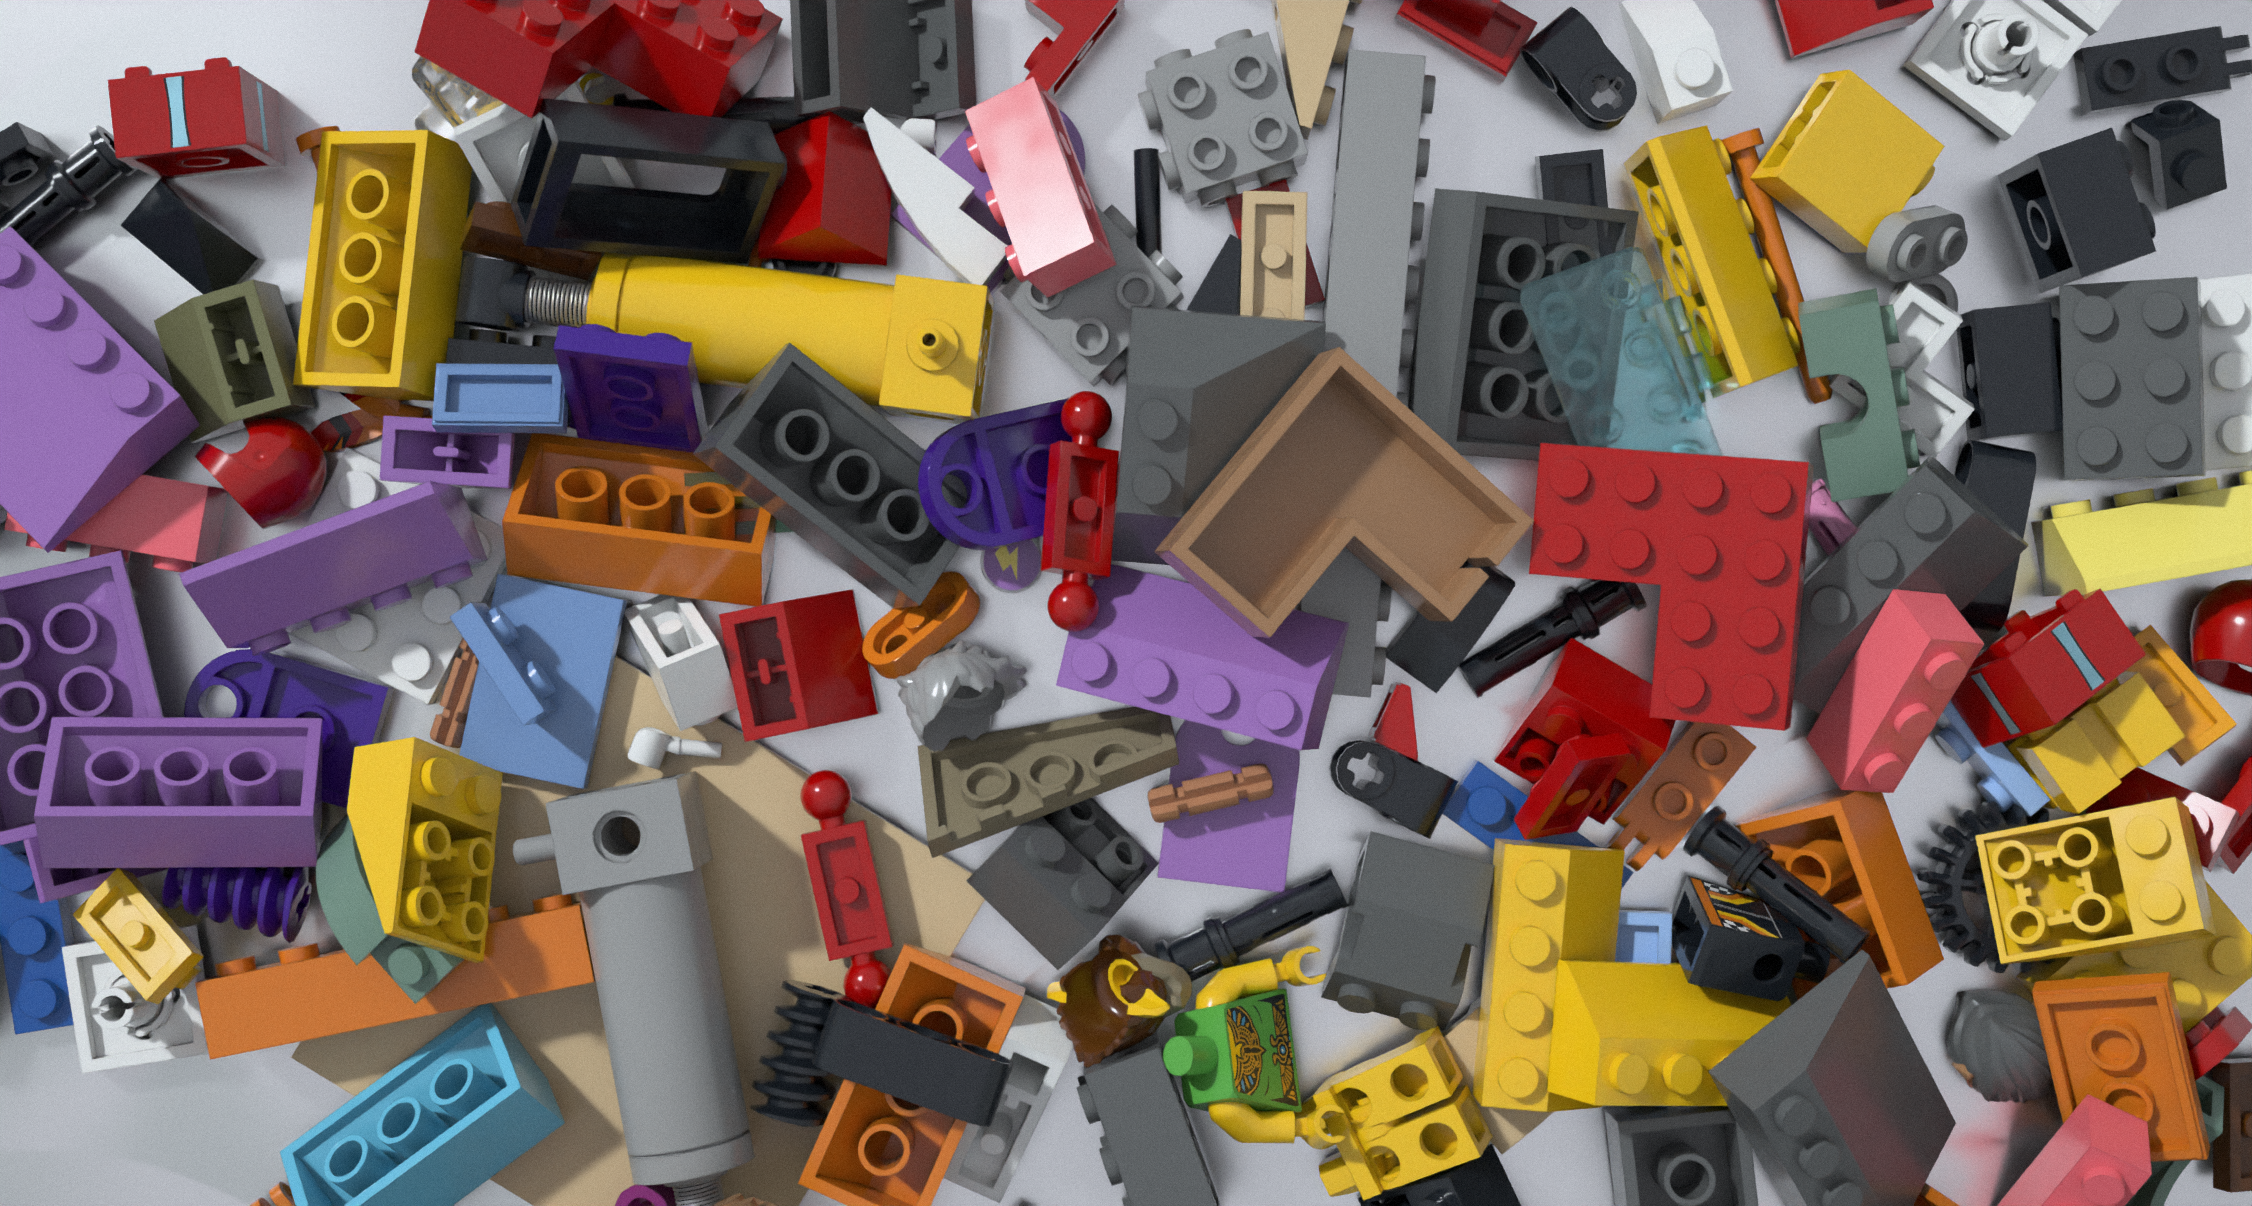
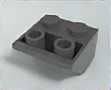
M1092 798L1019 825L966 881L1042 956L1059 970L1098 935L1159 863Z

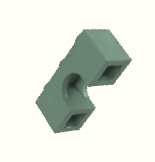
M1877 288L1798 303V315L1809 377L1815 378L1833 374L1845 375L1856 380L1866 392L1864 405L1853 417L1842 422L1820 426L1821 445L1831 501L1837 502L1894 492L1909 477L1908 469L1920 466L1914 429L1901 431L1897 407L1908 406L1910 401L1904 367L1890 369L1886 345L1900 343L1893 304L1880 306Z

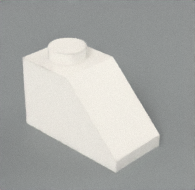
M1625 0L1620 2L1619 8L1657 124L1716 106L1733 91L1714 30L1693 0Z
M659 595L625 609V620L661 701L680 731L692 726L709 724L718 719L721 714L738 708L733 682L720 643L689 598Z

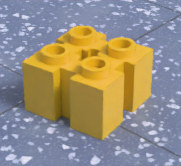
M2123 672L2056 725L2002 743L2050 798V801L2043 808L2055 809L2059 806L2062 811L2080 814L2122 782L2119 779L2136 767H2144L2184 738L2185 735L2139 672Z

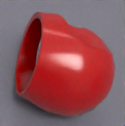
M262 417L243 423L248 431L249 440L246 446L237 453H225L215 446L205 443L195 455L197 460L262 529L294 519L313 507L321 495L327 479V461L317 438L299 423L283 417Z
M2243 579L2232 580L2219 585L2201 599L2192 614L2189 642L2192 668L2197 674L2220 687L2248 696H2252V672L2241 668L2238 664L2252 668V580Z

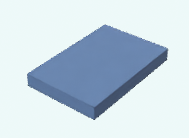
M498 574L490 610L498 606L507 615L519 635V638L512 642L526 663L535 660L546 672L555 688V692L549 697L557 710L537 724L522 725L479 662L459 755L500 772L581 789L588 788L627 600Z

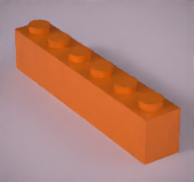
M562 893L548 895L532 900L534 911L510 916L507 904L489 907L484 961L475 963L464 960L436 988L416 1004L372 955L356 965L344 949L320 954L318 943L278 951L280 962L258 967L256 966L254 955L216 963L217 975L195 982L210 1060L595 982L581 901L573 903L571 894L562 895Z

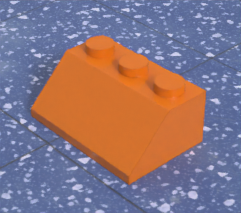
M1836 788L1735 825V827L1755 842L1763 839L1770 844V849L1774 853L1772 856L1773 860L1810 888L1817 891L1823 898L1861 927L1871 931L1868 939L1859 951L1863 950L1870 955L1887 989L1910 984L1944 960L1882 792L1852 791ZM1798 928L1803 940L1819 944ZM1831 952L1828 969L1823 980L1843 965L1839 961L1840 959ZM1795 977L1792 981L1797 1000L1818 985L1817 983Z

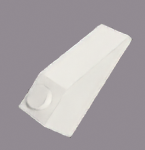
M1024 994L998 1053L1011 1060L1014 1064L992 1125L984 1127L967 1123L945 1172L944 1179L998 1203L1001 1202L1065 1068L1073 1047L1072 1041L1066 1036V1031L1060 1027L1059 1021L1061 1016L1057 1014V1008Z

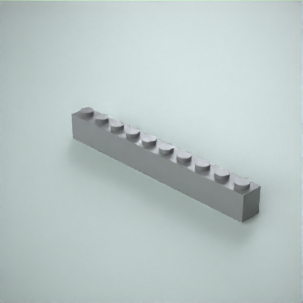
M1349 49L1344 64L1322 321L1326 322L1323 352L1340 347L1408 408V393L1397 392L1399 367L1410 368L1414 331L1413 329H1403L1405 304L1416 303L1418 292L1419 266L1408 265L1410 240L1421 241L1425 204L1424 202H1414L1416 177L1426 178L1430 139L1419 138L1421 113L1432 114L1436 77L1425 75L1426 56ZM1346 547L1343 548L1301 599L1297 610L1349 623L1332 694L1371 698L1372 685H1383L1386 647H1376L1375 643L1377 621L1388 622L1392 588L1387 583H1381V578Z

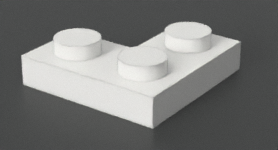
M1907 280L1890 302L1894 307L1900 343L1886 346L1890 369L1904 367L1910 405L1897 407L1901 431L1914 429L1917 448L1926 455H1932L1936 458L1975 410L1971 402L1925 371V368L1963 322V319L1959 314L1912 281ZM1834 374L1830 379L1829 386L1853 404L1862 408L1866 399V392L1856 380L1848 376Z

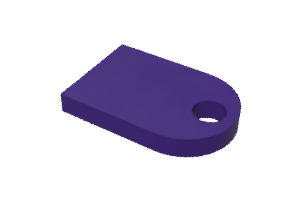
M1068 398L968 420L944 431L933 440L920 464L918 489L920 500L928 519L945 538L964 548L991 550L1043 537L1050 445L1061 440L1072 442V437L1066 433L1061 423V411ZM947 474L958 477L966 487L967 499L962 508L951 506L942 494V481Z
M251 649L231 651L215 658L203 667L193 680L187 693L184 717L213 718L207 710V697L215 687L223 685L229 688L236 698V710L231 718H322V801L347 809L354 747L379 742L394 687L273 651L253 656Z

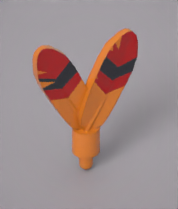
M339 392L361 409L325 420L311 433L317 438L323 451L334 453L345 451L346 447L352 449L381 439L383 416L432 418V415H430L428 408L402 404L399 400Z

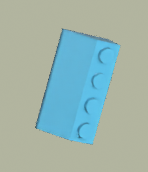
M488 1003L479 1005L281 1150L280 1155L296 1206H453L565 1124L548 1079L495 1006Z

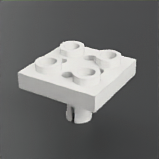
M1951 0L1903 66L2002 140L2006 141L2015 134L2088 34L2042 0ZM1962 25H1968V27L1965 29V36L1963 38L1961 36L1960 29ZM2018 64V73L2023 74L2026 72L2025 77L2022 79L2017 78L2011 71ZM1968 71L1974 80L1978 81L1982 78L1979 85H1973L1968 81Z
M197 924L179 927L201 952ZM95 941L62 947L81 1074L209 1053L195 982L205 979L202 959L198 963L202 971L185 989H179L180 997L176 1002H173V998L176 995L173 989L159 1004L146 1001ZM148 1022L151 1023V1025L140 1029V1025ZM154 1030V1033L150 1038L143 1037L147 1035L150 1031Z

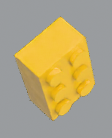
M2205 880L2217 936L2149 948L2055 958V962L2050 964L2040 962L2039 960L2033 961L2031 971L2020 972L2016 978L2032 995L2035 981L2170 972L2185 1034L2252 977V935Z

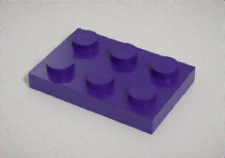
M586 324L580 328L559 325L553 349L578 438L695 452L708 434L692 342L681 341L677 337L666 333H650L646 336L616 333L612 329L598 324Z

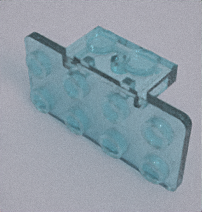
M1625 248L1528 283L1522 288L1520 303L1578 446L1723 456L1707 415L1705 390L1714 388L1713 378L1703 352L1691 354L1684 334L1693 332L1687 308L1681 295L1669 297L1663 278L1655 280L1647 256L1641 248Z

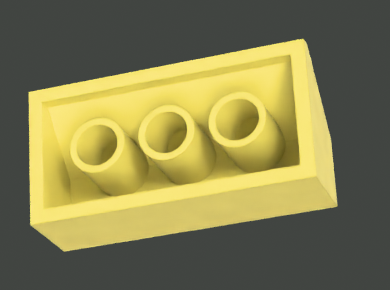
M2252 470L2238 473L2240 485L2218 489L2216 477L2177 483L2178 496L2155 500L2154 490L2150 488L2113 495L2115 507L2092 511L2090 499L2051 506L2053 518L2031 522L2045 597L2062 596L2073 589H2077L2081 595H2085L2097 589H2101L2104 592L2252 565Z

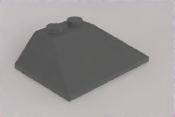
M1131 306L1126 362L1127 383L1118 487L1115 499L1111 561L1169 565L1154 552L1155 549L1316 356L1323 352L1326 330L1325 321Z

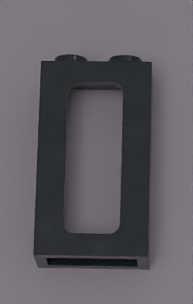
M544 98L511 200V206L525 246L747 264L755 242L759 239L760 229L774 193L785 182L787 159L785 153L779 149L768 122ZM581 154L726 168L720 187L709 195L572 183Z

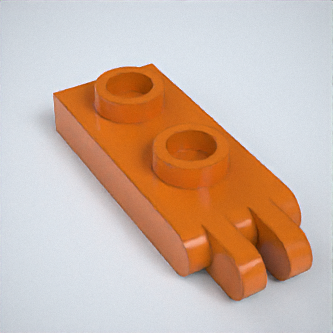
M1689 722L1615 813L1613 820L1621 827L1613 835L1606 847L1624 850L1634 837L1640 841V844L1626 861V864L1636 872L1647 863L1653 854H1656L1662 860L1665 859L1756 749V746L1730 725Z

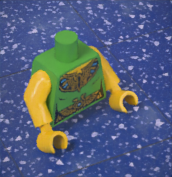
M1315 946L1292 949L1283 956L1282 961L1273 964L1271 958L1218 971L1196 995V1009L1178 1013L1174 1020L1176 1036L1170 1038L1165 1045L1163 1051L1165 1067L1171 1074L1181 1076L1183 1099L1188 1107L1209 1112L1211 1120L1240 1143L1294 1144L1295 1137H1303L1312 1148L1321 1150L1327 1149L1346 1138V1136L1340 1135L1328 1136L1321 1129V1118L1333 1119L1345 1114V1111L1337 1105H1324L1308 1114L1305 1118H1295L1294 1115L1296 1112H1302L1287 990L1278 989V983L1287 981L1290 985L1300 987L1322 982L1326 977V973L1306 977L1300 970V960L1303 955L1321 951Z

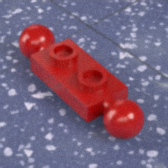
M1092 391L1075 393L1064 403L1061 411V423L1066 433L1072 437V442L1061 440L1051 444L1049 449L1041 571L1062 575V583L1057 585L1049 595L1047 609L1052 622L1060 629L1069 632L1082 631L1095 621L1099 612V600L1095 591L1088 585V579L1102 580L1110 577L1119 451L1097 447L1098 439L1102 438L1111 426L1112 411L1106 399Z
M821 770L813 773L806 779L800 793L804 810L812 818L819 820L820 830L803 833L801 840L828 959L833 961L850 957L851 966L847 970L843 981L844 993L852 999L851 1001L875 1009L892 972L885 963L876 959L875 951L893 947V936L866 819L846 824L844 814L851 804V787L841 774L831 770Z

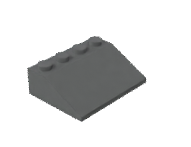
M1435 188L1408 408L1460 455L1539 461L1540 443L1607 448L1639 211L1477 191ZM1544 214L1558 215L1559 243L1547 245ZM1564 216L1589 219V222L1584 228L1574 230L1566 225ZM1597 220H1602L1605 237H1607L1610 222L1615 285L1607 343L1588 345L1591 331L1605 330ZM1561 267L1563 268V279L1561 275ZM1581 268L1579 278L1573 284H1570L1572 273ZM1551 292L1565 294L1566 307L1553 306ZM1565 316L1568 322V333L1573 334V338L1566 347L1556 348L1555 324L1560 318Z
M1863 950L1859 951L1708 1071L1785 1206H1913L1956 1124L1870 955Z

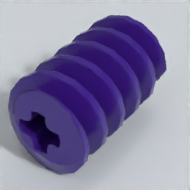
M260 867L168 868L163 884L162 901L163 905L168 909H176L183 904L184 910L192 916L203 915L208 910L209 917L217 923H225L233 917L234 924L241 930H250L258 923L259 932L266 937H274L283 931L284 939L291 943L298 936L309 908L312 885L309 882V867H296L291 876L284 875L285 867H267L266 869Z

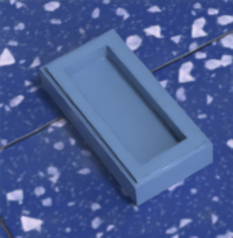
M436 363L432 426L436 432L567 433L569 403L558 364Z

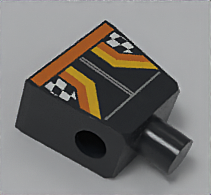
M1687 875L1672 915V946L1688 983L1762 999L1781 1001L1787 996L1794 977L1817 984L1823 980L1829 965L1830 951L1820 944L1803 940L1797 926L1789 922L1787 918L1765 901Z

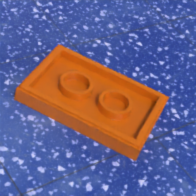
M2171 973L2035 981L2032 996L2063 1124L2086 1095L2089 1094L2147 1122L2151 1162L2208 1160L2210 1144Z

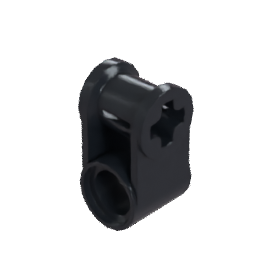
M1568 7L1520 48L1522 59L1534 76L1556 95L1577 122L1587 130L1594 132L1609 131L1618 126L1633 107L1637 96L1634 78L1604 44L1594 26L1577 9ZM1610 88L1616 95L1612 104L1605 103L1599 108L1595 106L1591 99L1596 91L1602 93Z
M1361 740L1348 741L1338 747L1332 755L1329 765L1330 777L1333 783L1344 794L1380 811V815L1429 839L1458 783L1457 780L1409 757L1404 758L1378 744ZM1368 753L1371 755L1368 765L1376 770L1375 776L1371 781L1360 779L1355 787L1353 785L1355 774L1347 769L1348 763L1351 758L1363 760Z

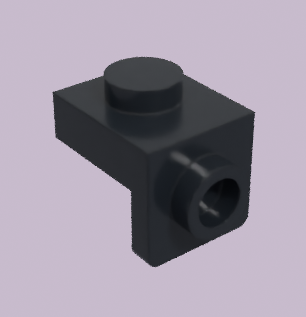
M2171 100L2157 105L2153 112L2131 120L2133 134L2149 144L2155 201L2168 210L2227 189L2221 125L2218 118L2192 101Z

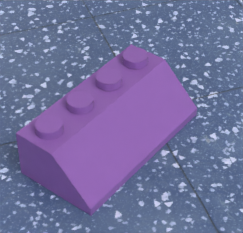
M428 481L179 573L184 588L227 648L250 647L253 656H257L291 644L288 633L311 625L314 634L345 625L352 621L349 611L363 605L372 603L374 610L380 611L405 603L412 599L410 588L433 580L436 589L473 577L470 566L488 559L462 488Z
M1111 564L1110 577L1093 582L1091 588L1095 591L1099 600L1098 615L1088 628L1068 633L1056 686L1298 750L1319 749L1349 623L1293 609L1270 638L1253 637L1191 583Z
M52 717L34 812L43 868L316 867L322 819V718Z

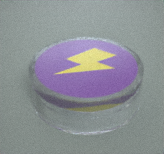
M1032 539L996 549L982 550L980 566L983 576L992 587L1001 592L1016 594L1027 591L1039 581L1043 573L1041 571L1042 549L1038 542Z

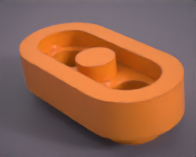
M952 571L943 572L920 606L892 609L869 629L862 645L865 659L885 678L897 679L898 676L910 674L916 670L924 658L938 652L972 624L980 607L978 593L960 573Z

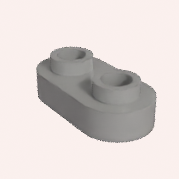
M1937 205L1895 212L1888 215L1876 227L1869 241L1866 253L1868 269L1872 273L1894 282L1907 281L1943 272L1949 266L1955 265L1966 250L1968 235L1965 231L1964 219L1960 214Z

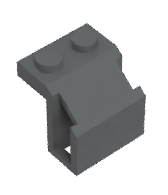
M790 0L795 116L812 119L831 111L853 124H865L863 117L871 107L884 117L909 120L911 118L936 120L964 114L966 110L976 106L972 0Z
M1370 831L1357 859L1339 949L1327 971L1321 998L1336 1001L1340 1007L1350 1012L1361 1014L1376 1012L1398 1018L1402 1024L1412 1029L1430 1030L1438 1026L1441 1031H1444L1458 1008L1464 991L1471 947H1478L1483 933L1495 865Z

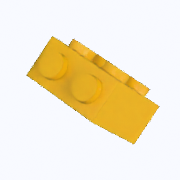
M1850 69L1822 73L1818 76L1750 177V180L1843 253H1867L1869 241L1879 223L1888 215L1902 211L1910 197L1917 195L1930 182L1935 172L1933 163L1945 146Z

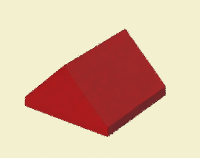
M828 111L774 135L779 149L786 155L787 175L783 186L780 189H776L760 229L758 257L887 266L892 190L878 163L868 131Z

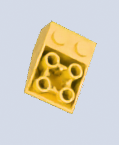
M416 737L354 747L347 813L385 934L471 962L479 963L484 961L492 873L495 863L499 805L501 802L502 772Z
M2176 797L1975 836L2000 963L2002 965L2149 948L2217 936L2189 807Z

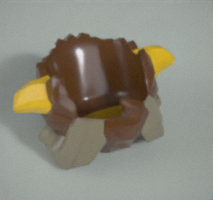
M1107 935L1099 942V954L1090 961L1079 963L1066 975L1062 976L1059 982L1051 983L1048 986L1047 998L1060 1002L1057 1008V1014L1061 1016L1059 1021L1060 1027L1066 1031L1067 1038L1072 1041L1077 1061L1079 1063L1084 1062V1066L1088 1068L1094 1064L1101 1063L1106 1057L1121 1052L1154 1035L1166 1017L1184 1009L1192 993V983L1187 972L1175 963L1146 954L1137 941H1132L1121 935Z

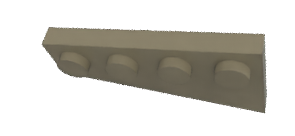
M1130 707L981 734L974 741L966 737L950 740L942 752L931 751L924 745L917 746L927 842L932 858L1178 765L1179 758L1171 716L1139 707Z

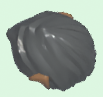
M1994 990L1961 991L1957 994L1956 1011L1950 1025L1947 1044L1953 1061L1951 1065L1959 1072L1966 1084L1971 1089L1974 1088L1976 1092L1981 1093L1988 1102L2002 1101L2006 1103L2013 1101L2025 1104L2029 1100L2036 1101L2041 1099L2043 1095L2049 1093L2050 1086L2054 1083L2034 1002H2030L2016 993Z

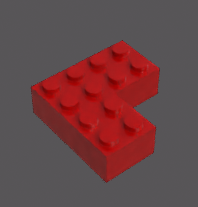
M429 0L414 52L531 119L540 112L544 98L556 99L592 67L672 112L721 117L760 80L783 18L765 9L759 0Z
M1540 443L1529 574L1661 585L1649 717L1785 731L1791 728L1814 465L1801 461Z

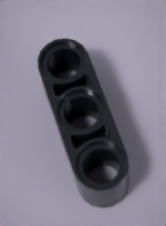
M1968 439L1959 453L1954 476L2022 539L2024 538L2036 474L2035 453ZM2020 555L1960 611L1972 628L1997 633L2004 626L2012 601Z
M840 998L833 999L811 1060L812 1064L836 1076L950 1117L984 1127L992 1125L1014 1064L1008 1058L988 1049L874 1008Z

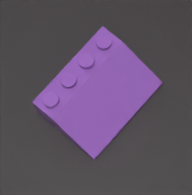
M9 226L0 233V505L49 553L199 427L200 424L180 394Z
M122 550L0 577V845L37 837L34 812L52 717H164Z

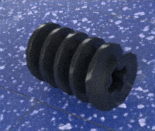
M795 980L783 981L781 987L797 998L796 1004L775 1006L774 1013L790 1024L788 1029L770 1030L767 1033V1038L782 1047L781 1054L762 1055L759 1062L773 1071L775 1075L773 1079L753 1081L752 1088L766 1096L767 1102L766 1104L751 1105L750 1108L762 1115L803 1127L824 1125L829 1113L818 1102L831 1100L835 1096L836 1088L834 1084L825 1078V1076H834V1074L816 1067L812 1064L811 1060L833 999L840 998L849 1001L852 999L826 987Z

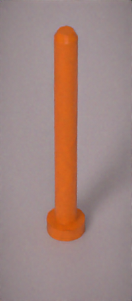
M1760 128L1725 138L1721 141L1728 155L1731 156L1745 202L1751 212L1754 231L1762 256L1769 262L1777 283L1775 296L1782 318H1789L1799 339L1800 352L1796 353L1795 357L1807 396L1814 404L1829 400L1833 391L1829 386V376L1809 377L1798 315V303L1805 301L1771 195L1750 180V177L1760 164L1755 147L1764 144Z

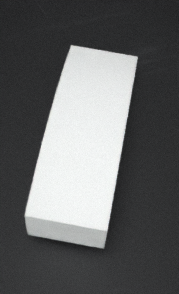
M871 107L863 119L878 163L897 202L919 235L951 271L965 283L986 286L1007 259L1005 253L1007 245L963 212L975 196V187Z

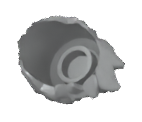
M959 641L956 645L949 646V649H946L944 652H936L924 658L916 670L910 674L898 676L897 683L902 687L898 692V697L906 705L907 716L911 720V726L919 742L931 751L942 752L950 740L966 737L974 741L980 734L989 732L992 715L1003 709L1005 700L1013 698L1026 686L1020 678L1027 670L1025 666H1014L1009 656L999 659L991 658L990 652L985 650L982 653L981 646L965 645L963 641Z

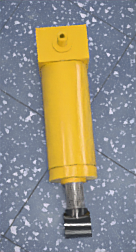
M605 252L600 260L598 271L592 284H583L582 282L578 283V281L574 283V281L556 280L555 278L547 279L546 277L542 278V276L538 278L533 270H528V266L514 262L483 257H464L455 322L474 327L513 332L520 331V327L528 328L532 322L533 324L537 323V325L541 323V325L545 324L546 326L554 325L557 327L562 325L577 328L586 324H598L608 327L616 333L646 336L650 333H666L677 337L681 341L692 342L699 383L744 388L786 344L791 343L867 405L881 406L892 416L960 424L968 420L980 418L995 301L988 286L896 274L895 285L706 260Z

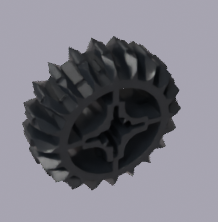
M1988 800L1982 802L1980 818L1969 809H1962L1958 812L1961 832L1946 824H1942L1938 828L1940 837L1947 845L1944 849L1930 845L1924 849V854L1930 859L1937 860L1935 872L1924 869L1920 870L1917 876L1919 881L1934 885V892L1925 893L1921 898L1925 908H1939L1940 910L1929 920L1934 932L1948 931L1944 937L1943 947L1953 953L1964 949L1965 963L1978 967L1986 960L1989 970L1996 973H2004L2009 964L2002 965L2000 963L1986 888L1981 885L1984 882L1982 867L1976 870H1965L1972 855L1978 850L1976 835L2048 822L2049 810L2041 807L2032 816H2027L2023 808L2013 804L2003 813L1995 801ZM1961 891L1973 892L1980 897L1983 903V919L1989 921L1987 935L1979 930L1969 918L1963 904ZM2055 959L2039 961L2046 964H2050L2051 962H2055ZM2033 961L2012 963L2017 971L2029 972L2031 971Z

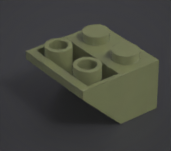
M253 279L193 297L154 320L174 389L180 394L200 424L199 427L189 434L191 443H198L244 429L246 427L243 423L254 419L284 417L315 407L310 388L293 385L297 345L278 285Z

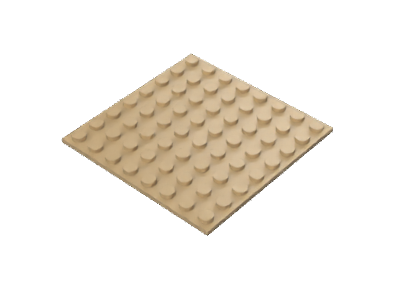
M615 656L588 788L581 789L502 772L501 802L499 805L495 863L492 873L489 907L507 904L510 916L534 911L533 899L562 893L556 859L521 866L516 863L513 855V844L516 840L551 834L545 803L572 794L696 771L713 858L701 866V872L755 1155L749 1162L729 1169L726 1174L720 1176L721 1188L723 1189L724 1199L742 1193L744 1199L755 1197L778 1206H799L809 1188L798 1184L823 1125L803 1127L762 1115L750 1107L751 1105L766 1104L767 1102L766 1096L752 1088L753 1081L773 1079L775 1075L773 1071L759 1062L762 1055L781 1054L782 1047L767 1038V1033L770 1030L788 1029L790 1024L774 1013L775 1006L796 1004L797 998L781 987L783 981L795 980L826 987L845 995L843 989L844 976L851 966L850 957L833 961L828 959L801 840L803 833L820 830L819 820L807 814L800 799L801 788L811 774L756 740L745 742L743 732L720 718L709 724L692 726L680 731L661 701L651 676L620 657ZM645 727L659 729L671 736L680 737V739L722 743L720 759L677 755L666 751L659 769L631 761L628 758V751L636 732ZM851 800L850 807L844 814L845 822L847 824L866 819L894 941L893 947L876 950V959L885 963L892 971L905 943L950 957L985 900L966 881L973 873L943 854L932 858L928 845L856 801ZM624 817L622 822L624 838L629 843L638 846L640 842L638 825L633 820ZM579 892L571 893L573 903L581 901ZM596 981L491 1003L548 1079L565 1124L496 1173L490 1180L533 1206H615L620 1194L634 1185ZM478 1006L301 1041L291 1058L351 1095L356 1096ZM836 1075L825 1076L827 1080L834 1084L836 1088L835 1096L831 1100L818 1102L826 1108L828 1113L844 1078Z

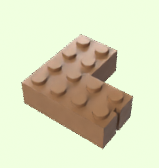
M1337 347L1319 353L1154 552L1249 635L1270 638L1344 547L1429 621L1452 622L1489 577L1481 568H1460L1464 562H1469L1473 567L1498 566L1532 525L1534 520L1344 350Z

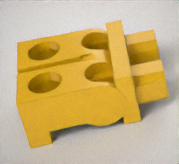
M1438 1026L1416 1035L1412 1041L1385 1054L1327 1077L1318 1090L1301 1103L1302 1112L1294 1113L1295 1118H1305L1311 1112L1329 1104L1337 1105L1345 1111V1114L1338 1118H1321L1320 1120L1321 1129L1325 1134H1331L1332 1137L1338 1135L1346 1136L1344 1140L1336 1144L1339 1153L1324 1158L1318 1165L1320 1178L1329 1196L1336 1197L1359 1191L1365 1201L1381 1194L1383 1190L1408 1184L1474 1160L1483 1154L1493 1136L1468 1085L1457 1088L1463 1079V1075Z

